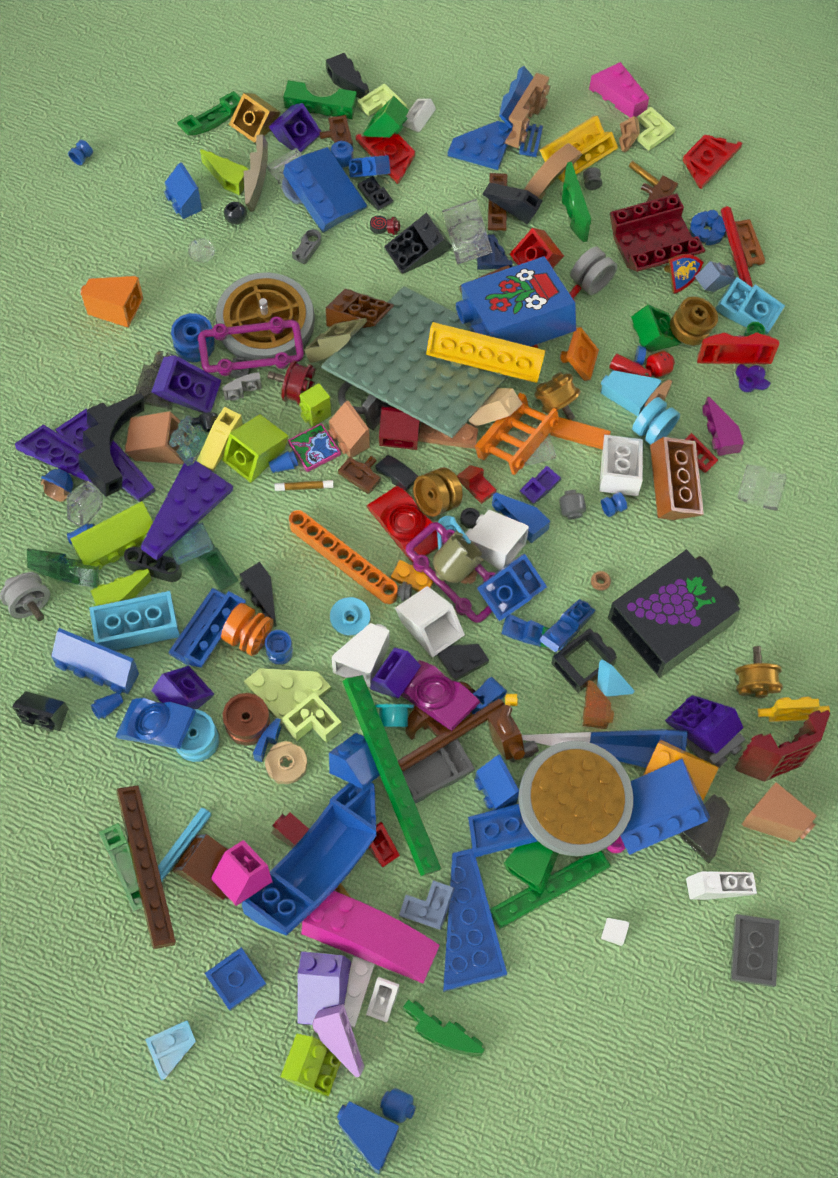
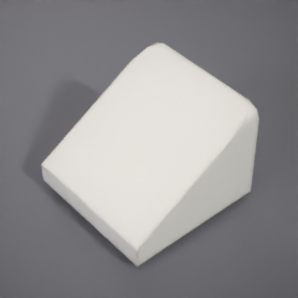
M607 918L601 939L622 946L629 922Z

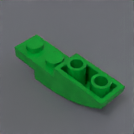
M408 1000L404 1004L403 1011L418 1022L415 1032L424 1039L458 1054L482 1056L485 1049L482 1048L484 1044L475 1036L470 1038L464 1033L466 1031L465 1028L459 1023L455 1022L453 1024L449 1021L443 1028L441 1026L442 1022L436 1016L431 1015L430 1017L423 1012L425 1008L417 1001L412 1003Z

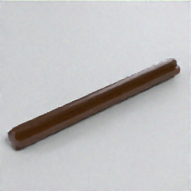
M501 699L494 701L460 722L452 731L448 729L399 759L398 764L401 770L409 769L488 720L487 716L502 709L503 705H505Z

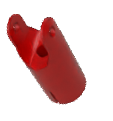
M618 353L615 354L609 366L614 371L646 377L652 376L649 370Z

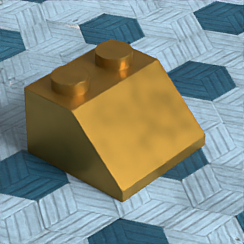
M243 93L229 125L256 143V135L263 134L265 136L271 130L269 125L279 117L281 112L256 94Z

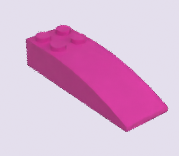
M335 891L302 921L301 934L420 983H424L440 946L422 933L390 915Z

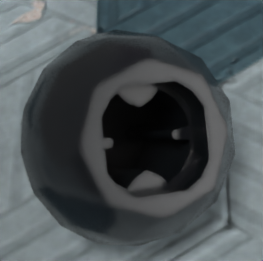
M231 202L226 205L224 217L228 223L238 225L246 218V208L242 203Z

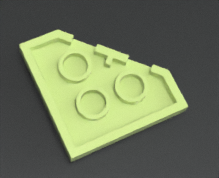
M260 668L244 681L253 694L264 700L269 712L275 718L281 719L282 726V718L312 693L315 692L321 698L331 690L328 682L318 672Z

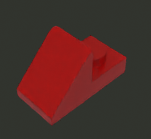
M470 465L459 473L457 478L482 504L496 493V489L483 476V468Z

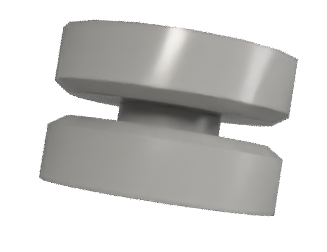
M596 246L586 251L578 259L572 268L570 276L577 284H582V288L588 294L594 295L601 291L613 278L617 270V263L611 258L606 257V254Z

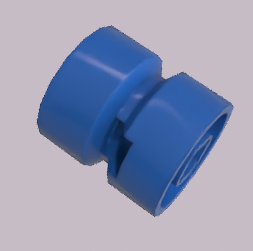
M275 630L267 635L265 648L268 659L276 665H283L289 662L293 656L292 641L289 634L283 630Z

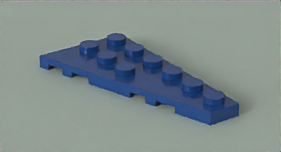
M473 848L452 853L450 886L455 889L448 910L443 992L507 976L477 860L473 854Z

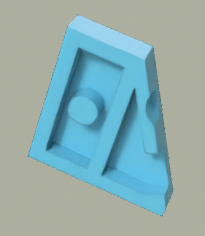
M188 1020L145 1039L161 1080H164L196 1042Z

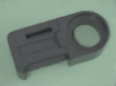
M315 229L308 230L301 238V244L296 251H292V258L302 264H306L321 244L320 232ZM310 236H316L318 238L314 242L308 240Z

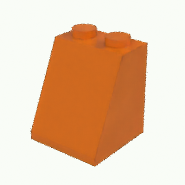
M136 276L91 278L81 289V296L88 315L128 328L143 300L139 278Z

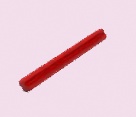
M725 206L721 209V214L738 276L752 287L753 284L732 209L729 206Z

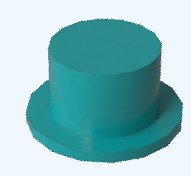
M375 704L376 708H379V716L384 727H408V708H414V705Z

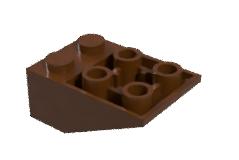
M344 289L326 307V326L331 327L335 323L362 318L367 320L362 328L376 326L394 307V304Z

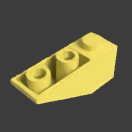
M226 407L223 408L210 430L197 462L214 471L224 456L230 432L243 425L240 414Z

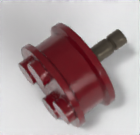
M293 360L287 369L286 375L269 371L268 379L283 383L282 401L292 400L296 401L297 405L301 403L300 394L315 386V382L312 380L315 376L316 368L310 364L307 367L299 365L298 361Z

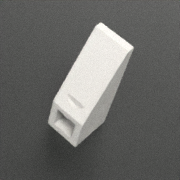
M701 871L686 878L690 899L708 900L757 894L753 873Z

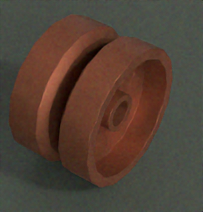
M242 693L230 698L222 713L224 726L230 739L237 744L245 746L257 744L263 732L271 724L268 707L264 700L251 693Z

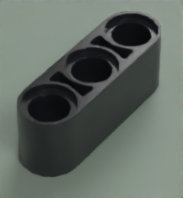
M130 547L124 552L126 565L131 571L136 572L148 569L151 577L168 582H176L181 578L182 573L179 562L174 558L162 555L156 560L137 547ZM133 557H138L136 561H130ZM151 563H157V564H156L155 566H153V567H150V566H149V564H151ZM170 568L176 569L173 572H167Z

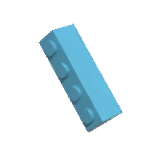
M170 591L89 608L95 643L114 651L178 638L180 636Z

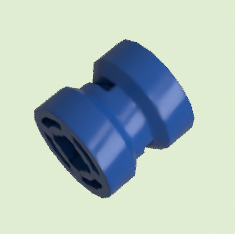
M79 140L76 143V147L70 149L68 156L77 165H82L85 162V158L93 154V149L86 141Z
M621 492L613 494L611 498L601 499V506L607 517L615 515L618 511L623 512L627 510V502Z

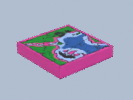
M322 423L288 440V444L306 472L341 455L340 450Z

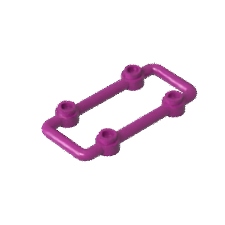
M273 317L267 323L226 327L224 324L219 323L213 329L203 330L198 335L201 365L203 370L208 373L219 372L223 376H228L233 370L276 365L279 369H285L293 360L300 362L304 357L300 325L295 320L283 321L280 317ZM284 328H293L297 355L289 356L285 352H279L275 358L233 363L228 359H222L217 365H209L206 337L224 340L231 334L271 330V332L279 334Z
M438 522L429 524L406 546V553L413 560L414 569L417 572H424L455 603V611L459 615H466L475 623L484 621L492 613L490 607L487 606L476 615L471 609L472 604L470 600L460 598L444 581L436 576V572L429 566L430 561L428 557L418 555L414 551V548L434 530L441 535L443 545L455 532L451 529L447 530ZM481 564L475 568L477 573L483 578V582L495 574L494 572H488Z

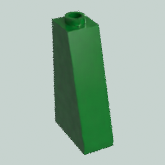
M537 840V842L516 847L506 859L504 865L507 872L542 894L559 853L550 850Z

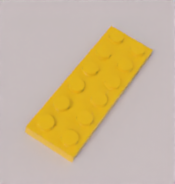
M432 322L426 355L537 383L545 350Z

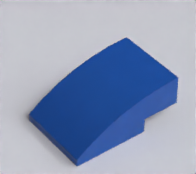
M521 554L479 585L477 590L498 621H501L533 599L532 597L547 588L527 556Z

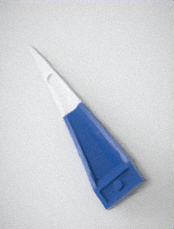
M648 729L522 735V739L530 742L534 740L535 743L549 746L567 741H584L605 749L619 762L647 768L660 740L686 751L687 731Z

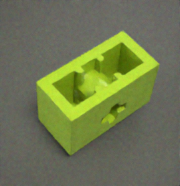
M319 383L300 394L301 403L299 405L302 411L300 415L305 423L308 422L314 427L331 417L330 396Z

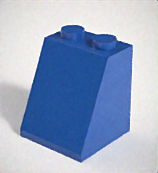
M349 1101L347 1106L342 1105L337 1115L339 1126L371 1168L380 1174L399 1132V1126Z

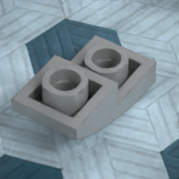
M259 372L242 376L223 387L225 400H238L239 398H244L243 391L261 389Z

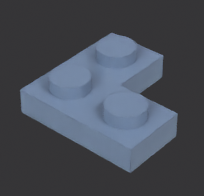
M433 881L426 901L408 895L405 896L399 916L441 930L455 888Z

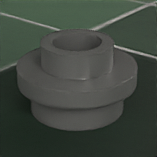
M405 581L398 587V597H401V601L409 599L412 594V584H407Z

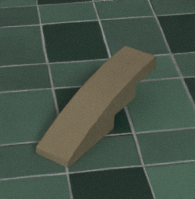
M263 134L256 135L257 152L250 153L251 170L244 171L245 205L250 212L255 210L266 175L268 142Z

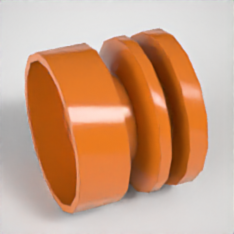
M240 603L233 609L225 622L221 639L232 646H237L240 643L239 648L241 651H246L248 655L255 656L264 646L265 639L272 630L273 619L265 617L263 613L255 615V609Z

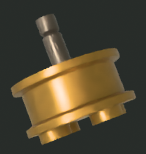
M557 373L552 377V380L547 383H541L536 387L537 391L534 396L536 399L541 400L544 413H550L553 408L557 410L562 408L568 420L575 418L568 404L573 402L580 395L581 391L572 383L573 376L571 374Z
M754 646V664L743 665L735 669L736 675L739 676V685L736 686L737 692L742 696L755 694L757 698L768 697V693H780L783 689V684L779 682V673L782 671L781 666L762 663L761 646Z

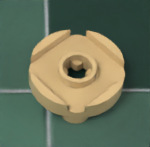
M288 741L275 744L265 759L266 771L278 784H291L298 781L306 774L307 757L305 751L299 745L297 746ZM284 758H287L288 761L292 760L289 767L280 765L283 763Z

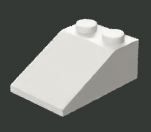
M604 435L599 491L608 493L621 492L624 495L638 496L643 476V439Z

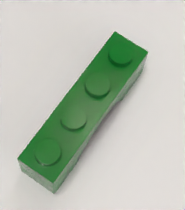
M290 80L287 82L283 96L284 108L289 109L292 105L303 103L309 113L334 117L346 115L347 119L352 120L357 105L356 91L339 89L331 96L318 97L307 90L305 83Z

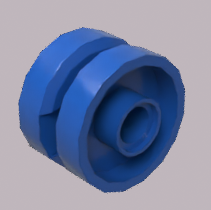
M196 313L185 314L176 319L172 325L171 336L175 352L181 359L187 362L201 361L198 335L203 330L213 329L210 321L205 316ZM206 337L208 357L211 356L215 348L214 337Z

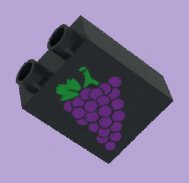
M687 549L612 602L608 615L610 622L659 678L730 627L740 611L738 606L740 601L734 590L726 585L721 588L712 578L713 570L710 564L701 556L694 558Z

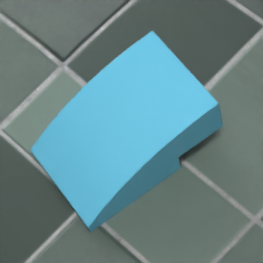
M736 277L715 309L723 316L744 327H747L751 322H759L764 325L765 334H768L785 305L756 284L751 287Z

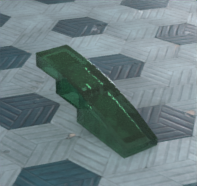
M197 523L183 538L218 588L223 591L238 582V579L219 549L215 547L207 533L205 534L200 524Z
M29 548L26 550L27 568L76 585L92 588L99 586V567L83 565L82 560L66 558V554Z

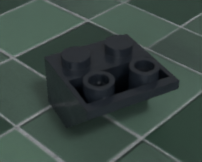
M27 691L12 706L21 723L27 726L35 724L49 732L61 730L69 709L64 701Z

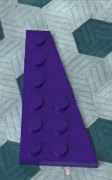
M187 456L141 545V550L158 560L233 491V485L190 456Z

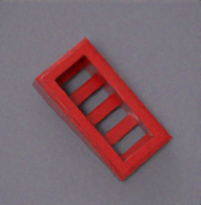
M692 433L684 439L696 442L698 468L706 473L718 459ZM700 454L703 455L701 459L698 458ZM709 459L710 461L705 465L703 462Z

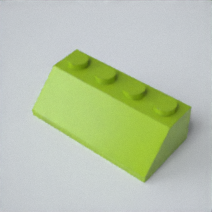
M141 501L74 536L70 540L79 560L87 573L90 574L101 570L108 563L118 561L124 555L126 549L140 547L153 521L144 503Z

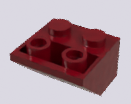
M382 407L379 446L417 450L420 421L395 407Z

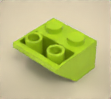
M296 1033L280 1077L303 1088L329 1096L341 1061L321 1040Z

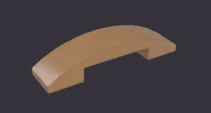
M569 143L564 145L541 166L524 190H528L542 199L546 195L545 191L566 169L567 162L572 161V164H574L582 156V153Z

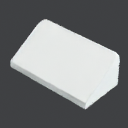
M417 99L407 113L406 117L408 119L403 126L420 132L436 110L432 100Z

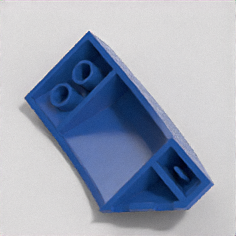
M372 782L363 789L348 783L330 799L328 806L307 833L270 871L272 882L241 902L245 915L258 925L287 936L338 887L377 836L375 785Z

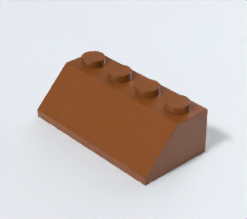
M662 437L652 443L650 449L658 518L678 520L704 515L696 442Z

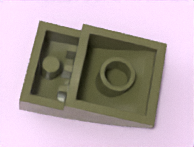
M366 318L335 323L325 333H321L304 349L309 363L326 359L335 352H338L367 322Z

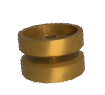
M695 296L688 297L682 301L678 310L672 316L670 329L679 341L692 346L700 345L703 339L707 338L718 322V313L715 307L705 299Z
M442 467L417 477L414 481L413 491L415 500L420 509L428 516L440 515L458 507L462 502V486L455 473L449 468Z

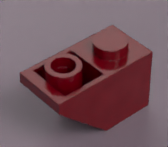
M291 812L286 816L282 813L272 825L275 829L271 834L293 848L309 828Z

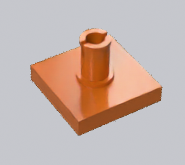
M578 327L573 332L568 351H562L560 359L562 363L569 362L584 381L591 380L599 349L582 327Z

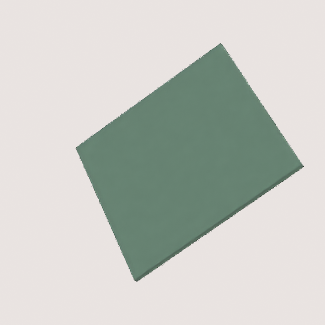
M404 286L388 301V303L394 304V307L376 326L361 328L347 344L330 356L322 364L321 368L453 438L509 376L426 355L432 322L470 331V326L472 325L470 322L462 324L457 313Z

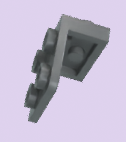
M739 733L717 754L701 749L688 738L686 745L697 757L720 768L728 761L727 757L731 754L735 756L743 749L742 744L745 738Z

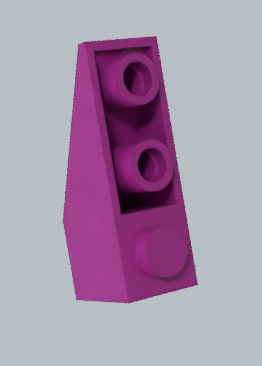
M707 397L705 404L702 406V412L708 420L707 429L713 437V449H716L718 456L740 453L744 442L739 426L710 397Z

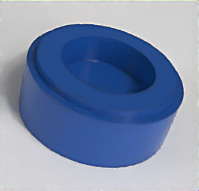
M638 346L634 362L642 366L646 357V348Z

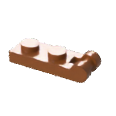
M751 220L735 222L747 266L752 267L753 264L763 265L765 258Z

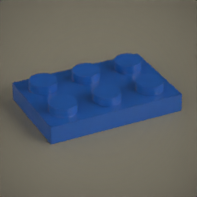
M519 804L468 817L475 857L537 842V839L530 833L523 821Z

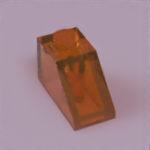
M588 680L582 726L607 729L609 723H613L614 718L611 702L593 681Z

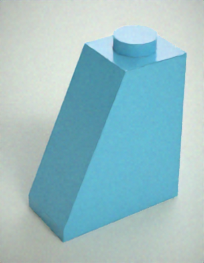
M613 370L609 376L606 375L601 381V394L638 417L644 409L647 400L661 385L662 381L656 378Z

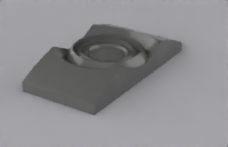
M456 739L409 769L402 771L414 802L418 803L434 792L458 782L472 773L475 768L460 742Z

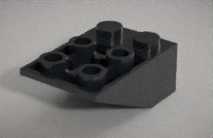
M427 212L384 246L401 274L439 258L453 247L437 222Z

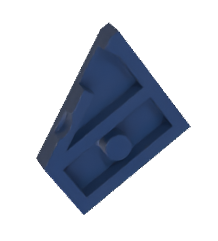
M476 235L477 270L500 269L507 265L510 268L513 267V262L507 258L505 250L498 244V240L494 235Z

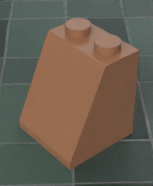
M170 411L130 418L125 452L135 461L184 464L190 429Z
M776 782L748 814L742 825L746 828L795 843L799 837L803 840L816 825L813 823V820L817 815Z

